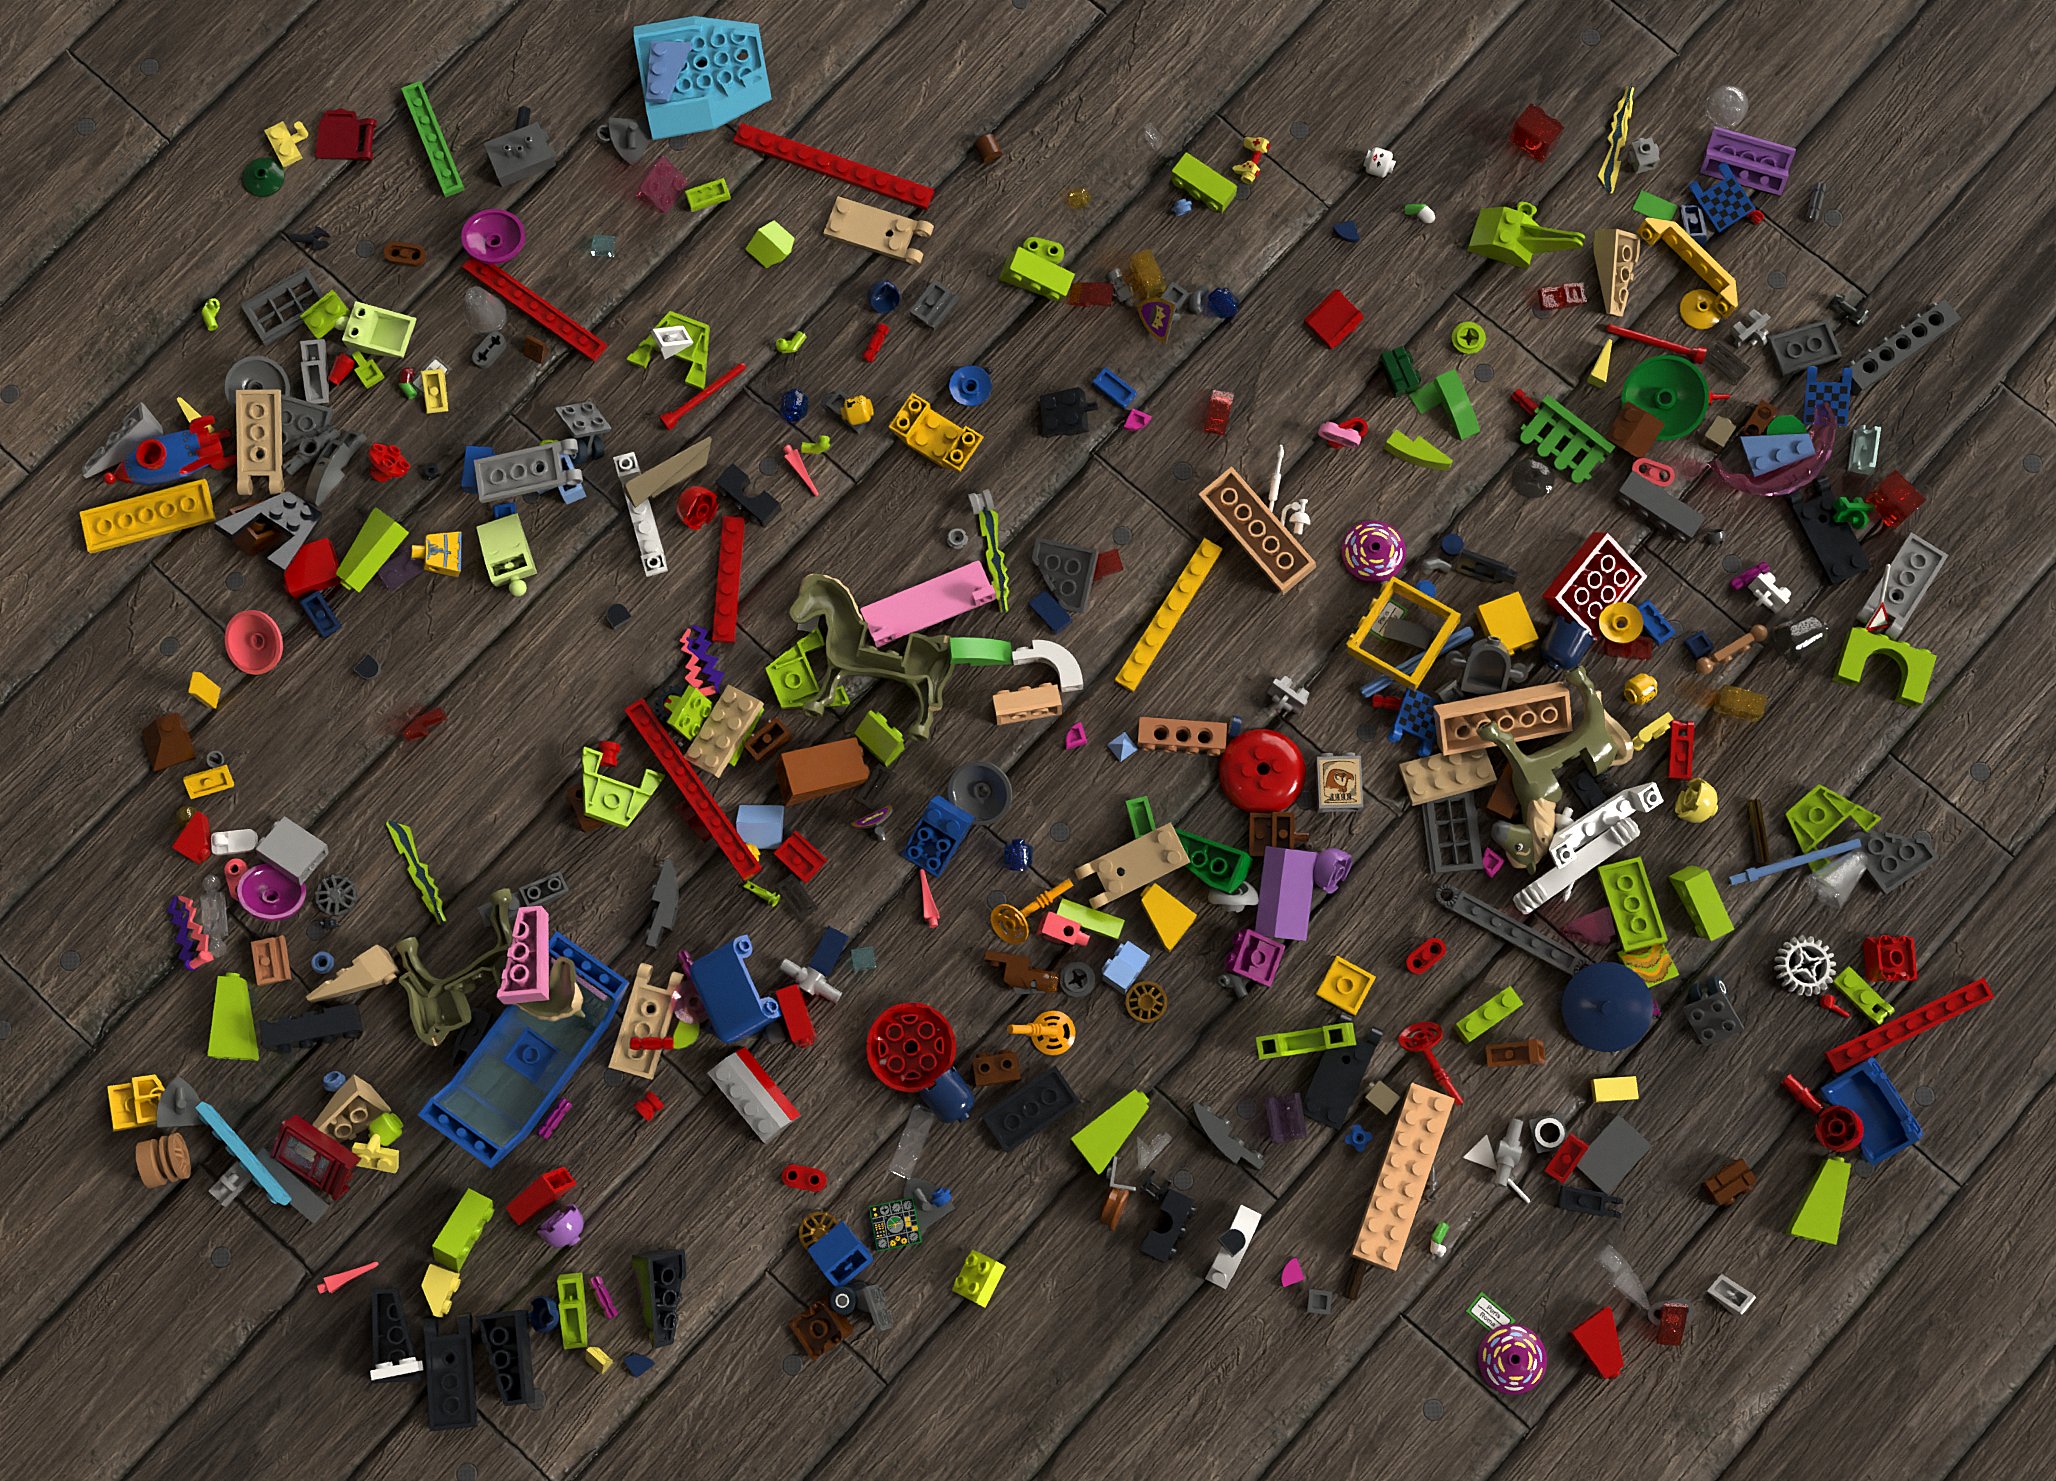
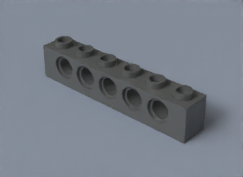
M1945 299L1939 304L1937 302L1932 303L1926 308L1927 312L1921 315L1919 313L1909 321L1910 325L1907 327L1904 325L1900 326L1893 332V337L1890 339L1885 337L1877 344L1878 347L1875 350L1868 349L1860 356L1861 360L1857 363L1853 360L1844 367L1853 370L1851 391L1856 397L1945 334L1961 320V317ZM1929 320H1932L1936 326L1931 325ZM1912 332L1918 333L1919 337H1915ZM1896 343L1900 344L1903 349H1899ZM1879 355L1884 356L1887 361L1881 360ZM1863 367H1867L1870 373L1865 372Z

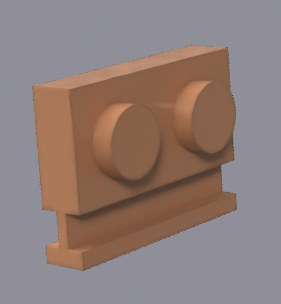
M282 935L251 942L258 986L292 980L285 936Z

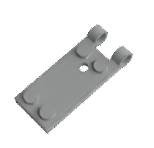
M565 439L559 442L474 460L480 502L485 503L558 486L582 483V471L580 469H571L563 472L560 457L561 454L572 455L577 453V440ZM543 465L544 470L537 472L538 466Z
M1912 532L1907 536L1890 563V572L1883 603L1887 616L1893 620L1884 635L1892 641H1895L1949 556ZM1884 574L1856 616V619L1864 624L1867 623L1879 605ZM1892 594H1898L1899 600H1894Z

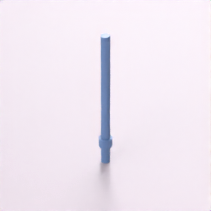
M1855 839L1755 869L1753 867L1746 869L1744 873L1729 877L1731 885L1745 881L1753 882L1758 880V877L1861 847V842L1859 839Z

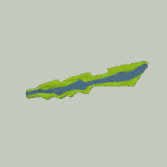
M984 508L979 513L982 537H987L988 550L985 554L989 571L994 580L991 584L995 590L1000 613L1008 612L1007 597L1010 592L1007 587L1009 578L1006 574L1007 568L1003 564L1005 554L998 550V514L993 510L987 511Z
M387 821L386 825L400 855L405 853L410 864L407 870L416 886L424 895L421 898L429 911L435 916L438 925L446 923L447 921L442 911L443 901L438 897L439 889L433 884L434 879L428 876V865L419 863L410 827Z

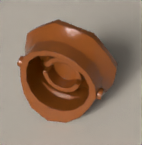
M1110 1188L1104 1197L1100 1222L1103 1225L1107 1224L1110 1231L1115 1230L1126 1207L1129 1191L1126 1189Z

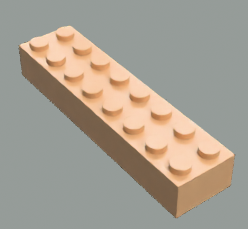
M1414 1083L1408 1086L1350 1253L1351 1257L1390 1272L1397 1270L1454 1098Z

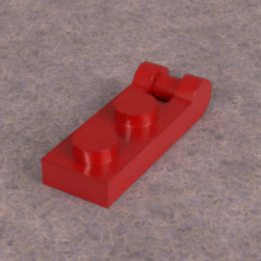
M1673 719L1670 722L1667 779L1691 780L1694 721L1683 723ZM1679 731H1685V736H1679Z

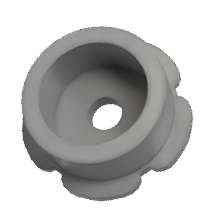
M962 529L951 530L948 533V545L953 546L954 549L963 548V545H966L968 542V536L965 535L966 532Z

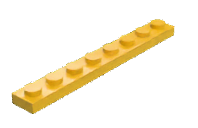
M1206 538L1203 539L1117 675L1116 683L1131 692L1135 691L1218 559L1223 548Z

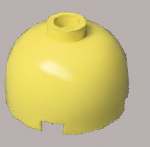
M1700 778L1690 780L1686 784L1689 786L1687 791H1681L1679 794L1675 812L1679 814L1677 815L1679 818L1685 821L1701 823L1710 816H1714L1717 812V793L1710 784Z

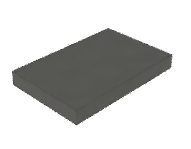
M1827 319L1767 338V344L1781 378L1805 371L1809 366L1818 367L1841 360L1842 358Z
M1617 1114L1591 1142L1576 1168L1598 1189L1608 1195L1652 1145Z

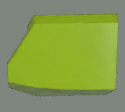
M774 220L758 229L745 250L762 266L769 268L771 265L783 261L791 253L795 239Z

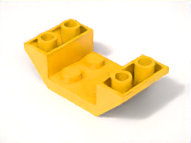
M914 393L909 396L889 425V429L907 446L942 468L961 472L984 438L969 427L965 426L962 429L934 412L930 408V403Z

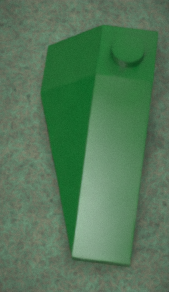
M1174 828L1190 860V863L1184 866L1210 887L1231 894L1245 881L1253 862L1246 852Z

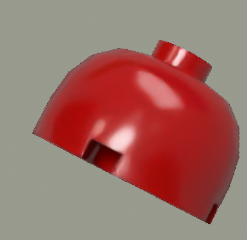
M702 486L687 488L679 495L676 502V513L679 520L692 530L702 529L700 526L704 522L709 524L717 512L718 503L715 501L717 495Z
M1835 1105L1826 1108L1819 1115L1820 1120L1818 1125L1815 1126L1817 1139L1823 1146L1832 1151L1846 1152L1852 1150L1860 1143L1863 1138L1864 1127L1862 1120L1854 1111L1847 1107Z

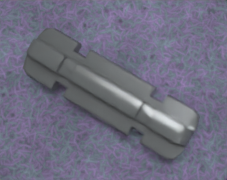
M1816 182L1813 187V194L1811 195L1806 214V220L1809 222H1816L1826 189L1825 183Z

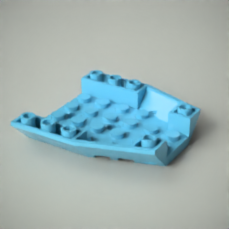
M692 16L634 27L635 47L646 112L653 140L714 130L772 100L758 24ZM651 41L692 42L693 48L685 60L686 64L681 69L669 102H647L646 91ZM740 53L748 54L746 60H739L737 56ZM700 60L707 61V65L703 68L696 66Z

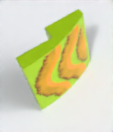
M1663 943L1623 953V950L1617 952L1621 964L1635 971L1644 980L1648 988L1679 975Z

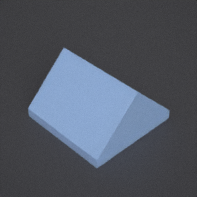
M739 805L736 827L737 833L745 844H753L758 849H778L782 845L784 806Z

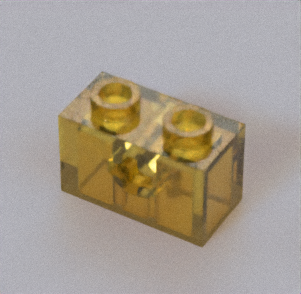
M1150 248L1131 255L1130 267L1145 300L1162 296L1166 291L1167 284Z
M1724 684L1718 690L1714 711L1757 722L1763 717L1768 696Z

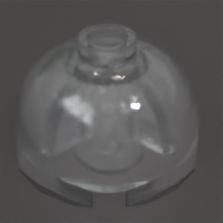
M1723 85L1716 88L1709 95L1705 104L1706 116H1709L1713 125L1720 128L1735 127V125L1743 121L1748 110L1746 94L1734 85Z

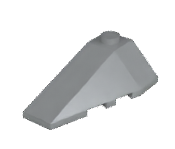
M142 402L122 420L124 425L119 432H112L109 435L106 447L98 448L82 467L85 478L122 462L143 441L163 436L162 426Z

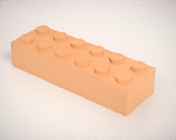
M1232 466L1199 493L1200 500L1283 595L1316 568V562Z
M1562 681L1433 706L1437 744L1444 756L1497 746L1491 741L1482 740L1476 732L1477 729L1492 721L1497 723L1501 731L1511 733L1514 737V742L1573 731L1569 690Z

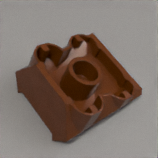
M830 1295L815 1302L810 1308L789 1322V1326L813 1361L853 1334V1325L849 1323L845 1315L838 1314L831 1308Z

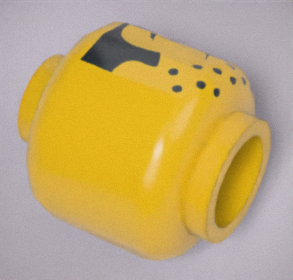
M863 395L847 398L844 401V407H841L843 420L847 419L851 425L869 422L871 416L874 415L871 400L866 399Z
M1640 673L1625 683L1624 695L1631 704L1641 706L1656 697L1657 682L1652 676Z

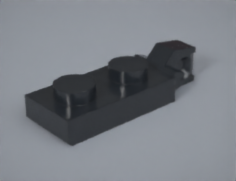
M1466 549L1462 550L1455 569L1458 572L1495 585L1497 583L1502 584L1503 581L1514 585L1518 574L1517 571L1508 568L1509 566L1503 562Z

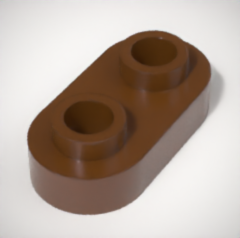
M394 241L388 243L384 248V255L388 262L392 264L420 267L427 260L425 250L417 244ZM399 252L398 256L393 257L394 253ZM420 255V257H419L418 259H416V260L413 259L414 256Z

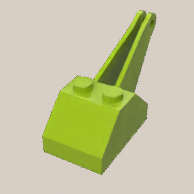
M1508 207L1484 208L1480 210L1467 251L1527 270L1532 255L1580 249L1583 246L1582 242L1585 236L1579 232L1540 227L1524 212Z

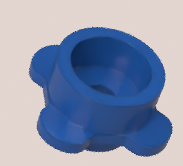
M1354 1125L1352 1127L1353 1131L1345 1137V1141L1347 1144L1356 1147L1358 1152H1362L1365 1150L1366 1143L1372 1140V1134L1362 1130L1360 1125Z

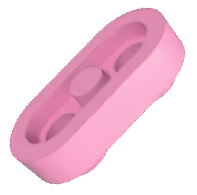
M1333 422L1321 424L1318 431L1319 436L1351 448H1358L1361 437L1356 430L1339 428Z

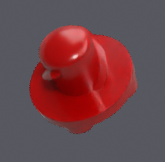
M374 443L369 449L368 457L373 465L368 468L370 469V475L376 481L386 482L392 477H403L410 469L409 463L400 454L401 451L398 447Z

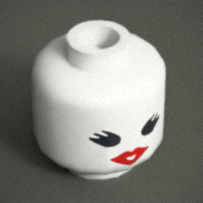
M1375 147L1372 151H1368L1363 166L1366 167L1367 173L1384 178L1387 172L1392 173L1396 161L1392 160V152Z

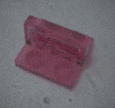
M660 155L638 186L640 191L637 196L642 201L653 203L663 213H667L688 184V180L665 156Z

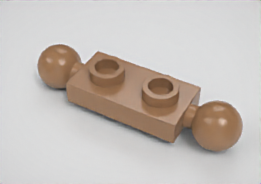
M1763 625L1753 626L1750 633L1716 652L1710 658L1702 657L1698 659L1696 670L1700 674L1706 675L1713 670L1715 665L1719 663L1722 666L1733 659L1732 655L1738 652L1741 655L1748 651L1753 641H1764L1768 634L1767 629Z

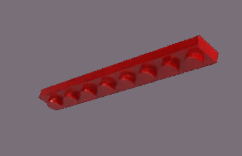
M470 257L462 266L470 275L594 363L607 349L608 346L605 342L495 264L482 263Z
M1983 977L1824 1053V1056L1833 1073H1838L1995 997Z

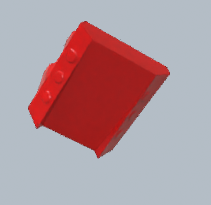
M1334 289L1303 321L1332 350L1342 342V339L1348 333H1352L1357 329L1358 324L1364 317L1361 311L1340 290Z
M1882 935L1865 938L1861 946H1863L1866 971L1864 977L1870 982L1916 981L1918 979L1913 937Z

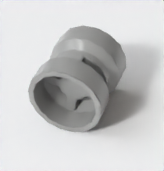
M989 489L982 490L979 494H968L973 515L979 514L984 508L987 511L994 509Z

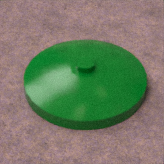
M1674 355L1655 356L1640 363L1627 377L1622 390V408L1629 401L1647 411L1665 424L1655 440L1672 441L1688 435L1701 423L1709 404V389L1701 371L1690 361Z

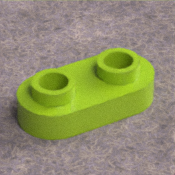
M1030 237L1023 244V249L1056 265L1064 259V248L1057 242ZM1034 244L1037 248L1031 249L1030 246ZM1051 250H1056L1057 253H1056V254H1051L1050 251H1051Z

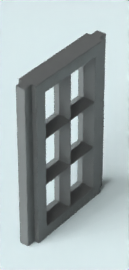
M305 267L242 303L241 306L264 345L267 346L305 324L300 315L308 309L304 310L299 303L300 300L314 293L319 301L324 297V294L308 268ZM307 281L311 290L296 298L292 288ZM288 292L292 301L277 309L272 300ZM268 302L273 312L258 320L253 310ZM295 304L300 313L284 321L280 312ZM276 315L281 324L266 332L261 323Z
M1473 791L1422 803L1430 874L1484 869ZM1462 800L1464 818L1452 819L1450 801ZM1446 802L1448 819L1436 820L1434 803ZM1465 822L1467 840L1455 841L1453 823ZM1449 824L1451 842L1439 843L1437 825ZM1468 845L1470 862L1458 863L1456 846ZM1452 846L1454 864L1442 865L1440 848Z

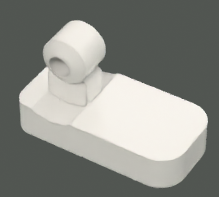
M251 829L215 832L211 835L212 852L216 855L254 852L258 844L257 833Z

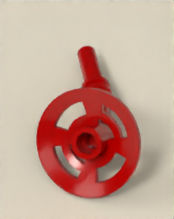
M1419 1022L1404 1029L1398 1040L1400 1046L1404 1050L1411 1052L1421 1051L1434 1072L1433 1077H1437L1436 1081H1440L1439 1085H1442L1448 1095L1454 1098L1455 1105H1461L1464 1102L1450 1082V1076L1447 1077L1448 1073H1444L1445 1069L1440 1067L1430 1049L1443 1036L1441 1026L1434 1022ZM1429 1030L1435 1031L1437 1035H1434V1033ZM1417 1032L1413 1038H1409L1411 1034Z

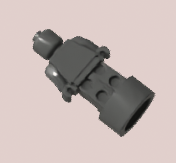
M1114 269L1105 276L1108 284H1112L1116 290L1113 296L1119 302H1125L1128 308H1132L1135 303L1132 299L1134 293L1131 284L1126 285L1122 279L1123 274L1120 269Z

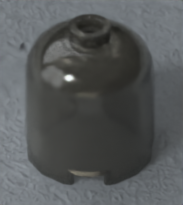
M1813 614L1800 615L1772 628L1775 631V635L1771 637L1773 646L1778 656L1783 655L1787 659L1786 664L1795 665L1825 649L1828 643V626Z

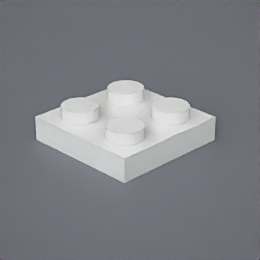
M412 1357L399 1360L400 1365L393 1366L392 1362L377 1364L376 1370L370 1371L371 1380L423 1370L422 1361H416V1358Z

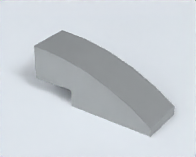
M325 340L300 341L303 359L301 367L306 401L314 404L328 403L329 379H327L328 362Z

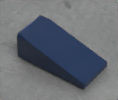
M1680 205L1681 228L1697 244L1704 247L1707 233L1701 205Z
M1046 590L1028 603L1055 635H1058L1072 623V618Z
M316 591L300 601L323 638L342 627L320 591Z
M828 926L809 967L828 977L849 939L848 935Z

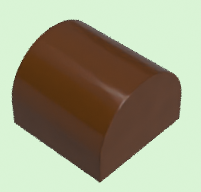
M993 134L984 135L975 142V147L983 163L1002 156V151Z

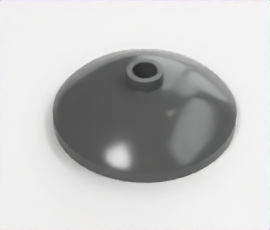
M250 356L237 361L229 369L224 381L226 399L235 412L236 390H251L252 385H257L259 390H281L282 395L289 396L290 384L285 371L275 361L262 356Z
M976 760L963 764L953 773L948 785V797L951 803L975 817L972 824L989 825L1000 820L1009 810L1012 802V788L1008 777L999 767L987 761ZM985 786L987 792H983L981 787Z

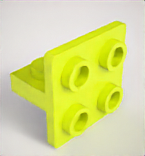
M971 1250L959 1276L955 1280L952 1291L986 1308L1006 1266L975 1250Z

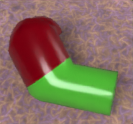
M411 367L403 368L400 371L398 384L409 399L417 396L416 390L410 384L411 379L415 375V371Z

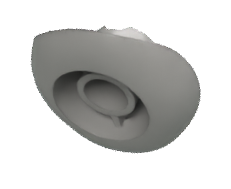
M1246 881L1239 885L1231 894L1215 888H1211L1208 894L1210 903L1221 904L1223 910L1227 912H1240L1244 909L1245 905H1256L1259 902L1257 891Z

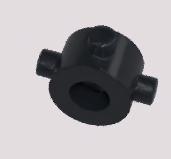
M436 463L423 468L428 481L441 476Z
M323 919V922L319 923L322 929L334 930L336 927H339V923H336L335 919Z

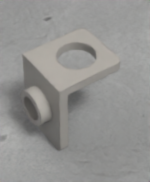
M1114 1156L1113 1166L1108 1165L1106 1179H1111L1109 1188L1117 1187L1120 1190L1126 1189L1135 1192L1136 1187L1114 1184L1117 1156Z

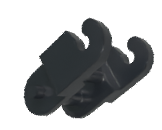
M1156 1168L1146 1179L1145 1183L1147 1185L1145 1188L1143 1186L1140 1188L1142 1190L1140 1194L1146 1193L1153 1198L1152 1203L1155 1200L1158 1201V1195H1163L1172 1183L1170 1179L1164 1188L1154 1184L1151 1178L1156 1172ZM1151 1185L1159 1192L1155 1195L1147 1187Z

